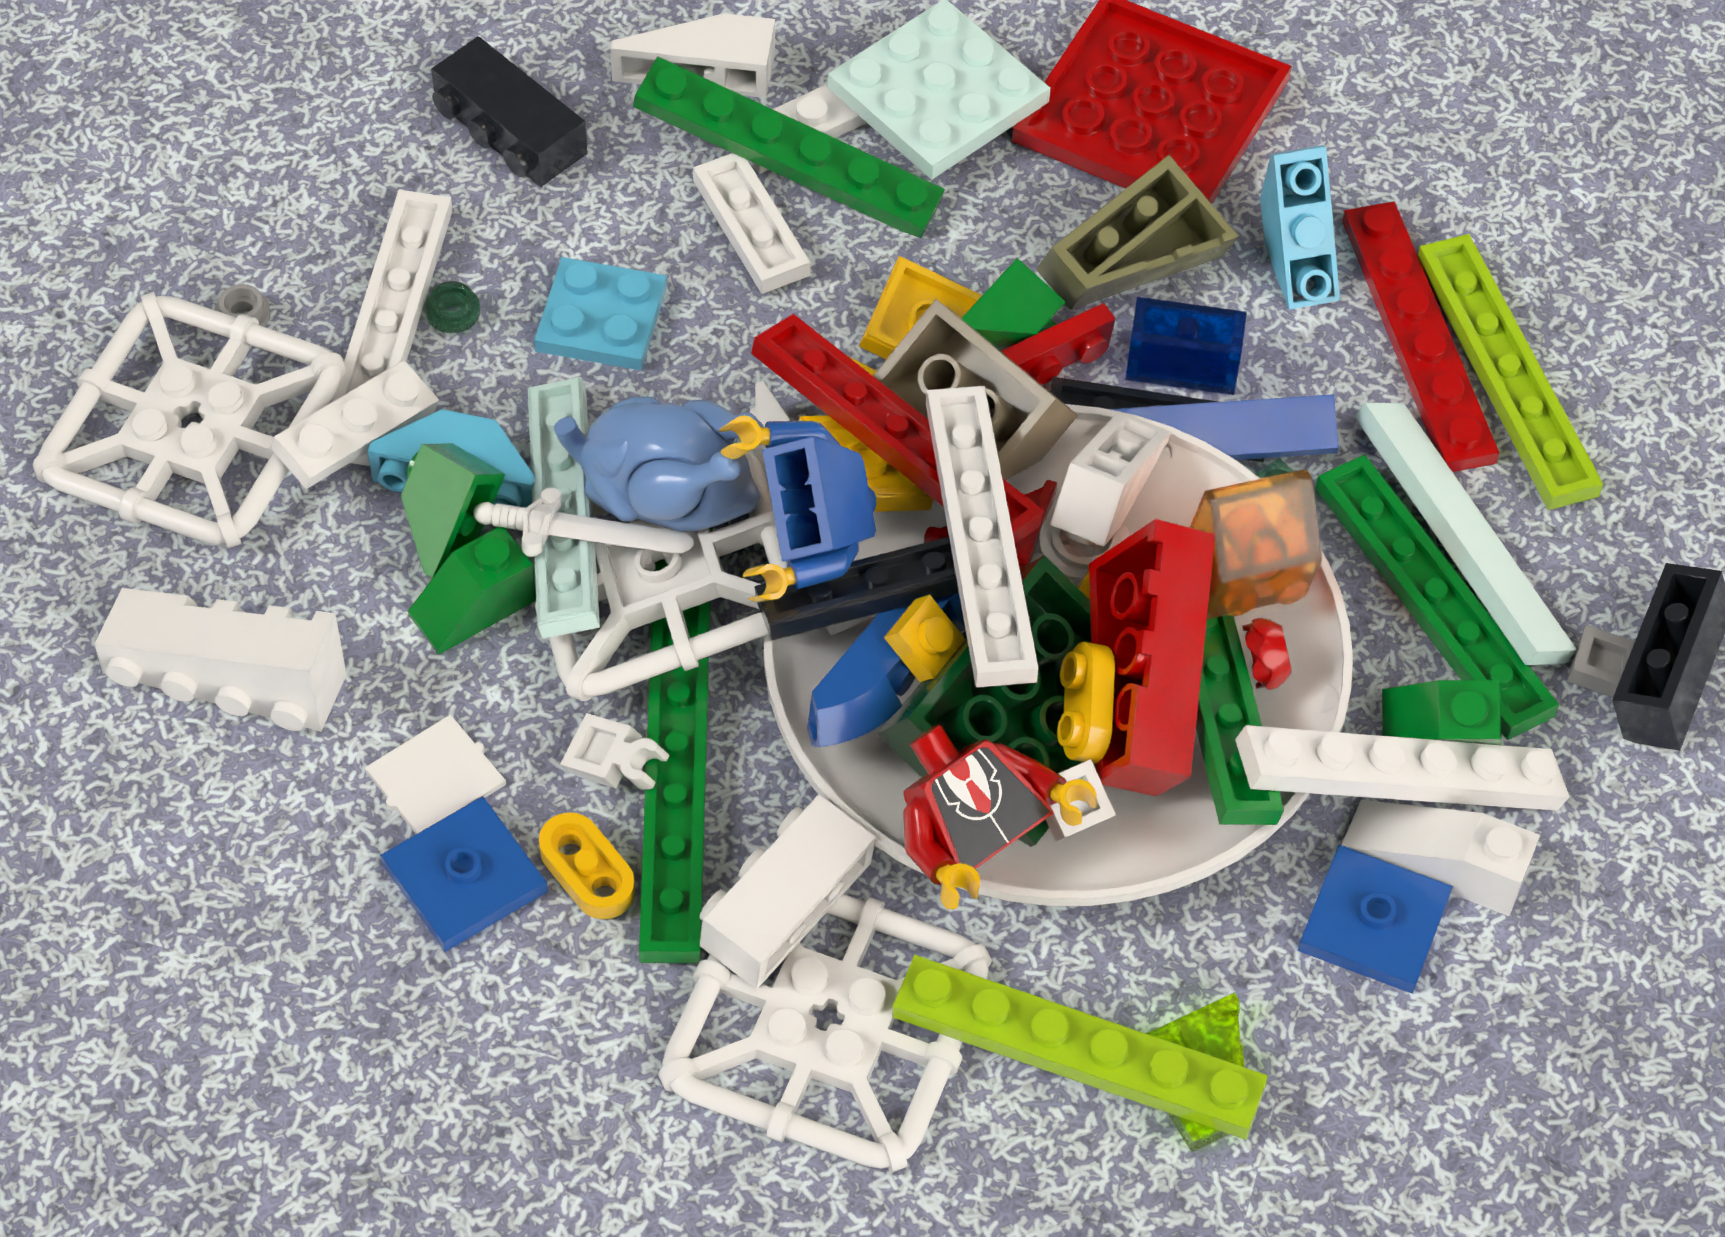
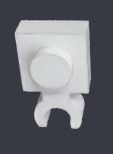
M586 713L560 765L571 774L613 788H617L624 775L638 788L648 790L653 789L656 782L642 771L643 765L650 759L667 761L669 754L652 739L642 738L629 725Z

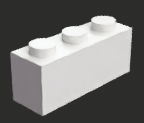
M820 794L804 810L799 806L795 807L781 823L777 831L779 838L766 851L761 847L756 849L741 867L738 874L741 879L728 893L723 889L718 890L708 900L700 913L699 918L703 921L700 947L756 990L871 864L876 836Z

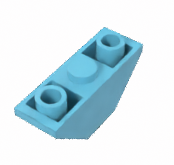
M1319 145L1271 153L1260 196L1264 243L1288 309L1340 301L1326 146ZM1311 276H1315V288L1307 292L1306 282ZM1292 287L1299 295L1306 299L1293 301Z
M441 409L372 441L368 448L372 482L380 483L388 490L394 492L403 491L408 479V465L422 444L453 443L505 473L493 505L499 503L526 508L532 504V488L535 476L496 420Z

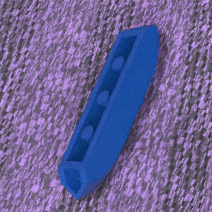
M959 593L934 599L959 632L966 630ZM909 606L879 613L814 688L807 724L812 746H831L863 736L881 726L903 706L898 696L901 697L908 691L915 676L884 637Z

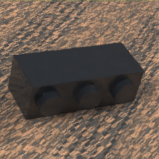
M477 36L431 68L434 89L432 99L438 111L445 118L451 120L455 117L465 125L478 145L483 148L490 146L503 156L509 169L518 177L526 175L538 186L542 187L588 154L585 120L481 37Z
M1671 563L1665 564L1612 699L1623 739L1637 744L1681 750L1725 634V581L1722 571Z

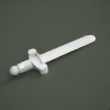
M556 488L544 489L541 492V497L526 508L482 502L473 511L475 519L481 524H493L496 527L522 530V551L527 556L541 554L543 545L549 535L667 553H684L689 551L694 545V539L689 534L679 531L560 513L558 510L561 508V492Z

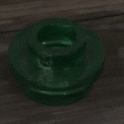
M448 281L436 286L427 299L425 306L428 322L435 329L445 333H460L470 329L476 324L481 313L477 295L466 284L457 281ZM449 308H459L456 311H446Z

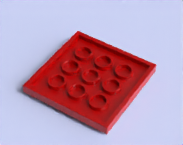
M1099 0L1044 81L1050 87L1049 102L1014 126L1012 142L1125 189L1169 155L1208 201L1213 204L1287 85L1292 66L1128 0Z

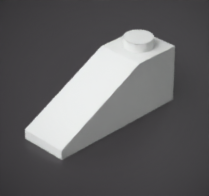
M723 13L612 40L610 48L612 81L642 84L658 56L743 96L766 98L775 55V19Z
M1118 411L1071 461L1050 525L1064 530L1065 534L1075 542L1085 545L1098 544L1104 547L1121 527L1165 448L1171 432Z
M1361 800L1342 846L1453 886L1451 894L1510 916L1540 835L1484 813Z

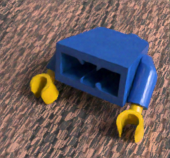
M744 415L736 417L721 427L719 431H733L741 439V443L730 444L721 450V454L726 458L738 459L758 445H765L766 449H762L781 560L782 562H787V568L783 569L775 564L760 565L747 569L743 573V577L761 574L766 581L764 593L749 597V600L752 602L775 600L783 596L787 586L792 585L795 590L843 576L859 552L858 542L874 537L876 532L873 516L876 508V496L874 491L868 487L864 460L860 453L841 446L822 424L814 421H768L765 427H760L753 418Z

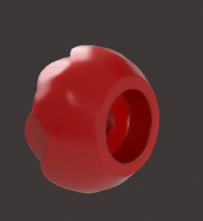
M1266 618L1253 619L1252 623L1242 625L1243 631H1247L1245 642L1252 655V673L1258 681L1255 683L1256 689L1266 687L1267 690H1273L1280 687L1292 673L1282 625Z

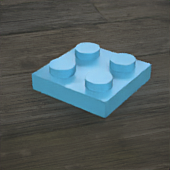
M561 257L534 340L535 352L642 371L667 289V275Z

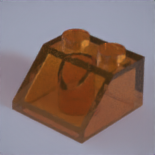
M1308 470L1294 471L1204 491L1190 528L1215 534L1207 619L1225 615L1240 616L1251 609L1277 603L1287 605L1305 597L1322 561L1313 481Z

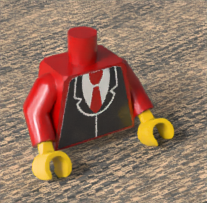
M938 724L909 744L927 771V774L903 791L904 800L907 804L903 810L905 851L932 883L942 884L940 901L946 909L953 910L958 908L960 896L955 887L966 889L973 899H977L980 876L975 869L1052 815L1054 812L1050 805L1060 804L1061 818L1070 826H1077L1082 823V812L1077 807L1071 805V802L1080 800L1086 802L1092 808H1097V794L1091 783L1081 779L1066 782L1064 777L1037 760L1001 743L993 744L985 739L970 744L958 752L942 726Z

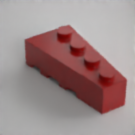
M1154 519L1089 563L1091 643L1108 646L1112 650L1115 660L1112 735L1106 754L1098 763H1095L1096 772L1102 785L1157 797L1191 777L1215 534Z

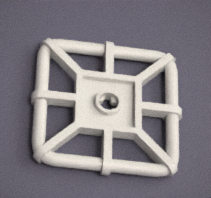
M154 292L142 295V302L136 304L126 315L92 369H85L77 380L79 389L42 444L38 456L33 461L36 478L40 482H46L58 491L117 511L122 520L134 524L145 521L204 543L226 544L227 548L242 544L240 538L247 535L257 524L289 471L270 448L274 437L252 430V427L264 408L310 392L289 427L330 404L338 391L341 379L346 373L344 361L340 354L333 353L320 345L260 326L256 318L245 314L234 317L177 297L156 296ZM164 317L230 338L211 369L177 357ZM150 322L164 363L145 392L111 381L142 331ZM252 346L310 365L256 385L233 377ZM98 400L132 412L118 434L65 452ZM199 413L203 419L201 423L191 422L187 428H181V420L189 414ZM240 449L269 459L238 511L232 516L220 479L234 456ZM125 457L149 464L137 486L127 491L78 474ZM172 473L206 485L217 522L155 501Z
M753 450L745 454L752 478L761 495L758 505L753 510V517L712 532L710 528L699 531H679L689 534L694 539L693 547L684 553H667L595 542L596 558L601 572L597 574L598 602L608 598L611 614L579 659L572 633L549 638L558 675L570 697L580 701H588L594 696L614 692L681 666L684 671H688L698 667V660L769 634L760 612L690 638L682 612L719 597L759 609L757 602L750 601L749 597L755 596L754 586L761 584L724 573L719 559L721 556L759 543L764 546L769 564L778 565L782 569L787 568V562H782L769 486L762 465L753 453ZM593 502V517L607 512ZM640 519L629 523L641 526L672 530L645 522ZM528 556V559L533 564L534 580L536 586L535 556ZM665 559L668 566L662 570L654 571L655 562ZM537 602L535 603L536 613H537ZM665 617L667 618L674 642L673 645L603 670L630 630Z
M843 894L827 911L829 915L858 924L842 961L804 948L799 942L786 957L773 987L761 984L757 990L738 975L731 973L728 967L711 954H709L707 960L700 961L693 975L696 985L665 1049L662 1068L658 1076L666 1091H674L676 1095L690 1103L767 1130L768 1138L783 1142L786 1137L863 1166L880 1169L888 1167L889 1171L893 1173L907 1167V1159L912 1157L922 1142L948 1076L956 1074L963 1058L959 1050L963 1042L939 1034L936 1042L927 1043L890 1030L895 1020L892 1017V1006L905 977L895 980L860 967L875 931L952 957L953 959L941 964L985 979L988 978V967L992 959L984 945L975 944L960 934L884 908V901L873 897L863 901ZM718 992L763 1008L750 1037L696 1058H689ZM826 1007L834 1008L837 1010V1017L844 1020L841 1025L831 1023L827 1031L819 1030L817 1028V1018L811 1014L814 1011H823ZM881 1051L926 1066L897 1135L891 1130L868 1083ZM756 1058L793 1071L782 1099L776 1107L702 1080ZM811 1078L851 1092L875 1142L796 1114Z

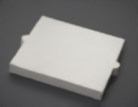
M451 714L365 767V772L386 796L387 808L389 810H397L416 834L480 797H488L506 785V780L484 755V745L480 742L474 743Z

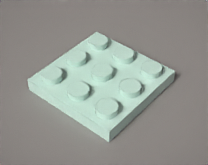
M942 0L835 68L828 73L827 88L931 180L1047 104L1050 98V87L948 0Z

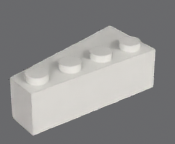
M122 588L95 642L103 674H106L111 680L120 685L134 687L141 683L159 688L169 697L179 701L187 702L197 698L215 703L221 710L231 715L245 716L249 712L268 717L278 726L291 731H300L305 727L322 732L347 675L336 614L316 611L312 620L292 618L294 614L291 608L269 605L264 615L243 611L237 601L216 599V602L211 604L209 608L198 607L196 602L187 595Z

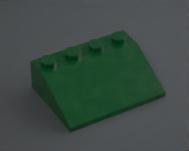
M1045 555L1020 569L1038 663L1037 682L976 687L965 630L962 635L966 640L934 679L921 682L902 704L903 706L879 731L878 735L919 776H925L927 771L909 744L938 724L942 726L958 752L970 744L987 739L993 744L1001 743L1035 759L1058 774L1084 763L1071 760L1066 756L1063 746L1058 741L1057 730L1060 718L1064 713L1065 687L1061 684L1060 680L1061 665L1066 654L1072 652L1080 642L1091 643L1090 600ZM1046 819L1018 839L1030 847L1036 845L1049 829Z

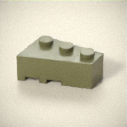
M1168 155L1051 247L1036 268V271L1054 292L1065 301L1067 307L1073 310L1221 258L1240 236Z

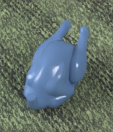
M634 397L617 402L591 424L588 437L580 431L576 420L572 417H564L555 423L554 431L559 442L581 466L587 477L584 493L597 506L623 522L640 519L676 531H699L721 525L752 512L760 500L761 495L752 478L747 457L743 455L738 459H729L721 454L722 449L730 444L737 443L738 438H740L733 431H719L721 427L736 417L749 416L760 427H764L752 413L744 412L740 415H734L717 403L703 399L691 400L678 405L673 403L660 404L653 397Z

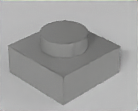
M1586 624L1577 644V651L1573 658L1567 682L1613 697L1635 641Z

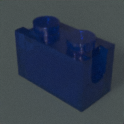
M1137 297L1125 380L1234 395L1242 354L1247 312Z

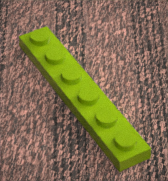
M1470 234L1421 245L1418 258L1428 282L1547 509L1552 510L1599 497L1603 482Z
M915 954L892 1006V1017L1245 1140L1248 1138L1267 1085L1268 1075Z

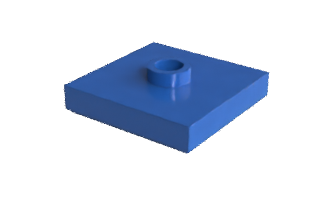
M483 796L380 855L383 867L444 952L548 892L547 881Z
M1338 845L1300 940L1298 951L1413 994L1453 886Z

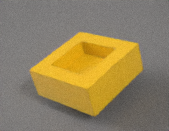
M931 595L915 599L884 637L919 682L934 679L966 640Z

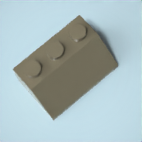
M937 299L933 301L873 375L927 419V390L985 386L1001 474L1005 480L1041 461L1078 417V414Z

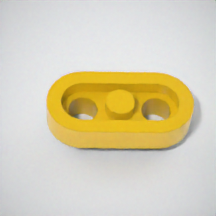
M1080 642L1072 652L1066 654L1061 665L1060 680L1061 684L1065 687L1064 713L1058 724L1057 736L1066 756L1071 760L1086 762L1091 759L1093 764L1098 763L1106 754L1110 744L1113 723L1115 660L1112 650L1105 645Z
M571 812L558 814L543 825L539 834L542 862L577 906L585 914L596 919H612L626 912L635 897L634 875L630 866L598 827L588 817ZM567 844H575L581 848L573 855H565L559 851ZM601 886H609L615 890L611 896L599 897L594 893Z

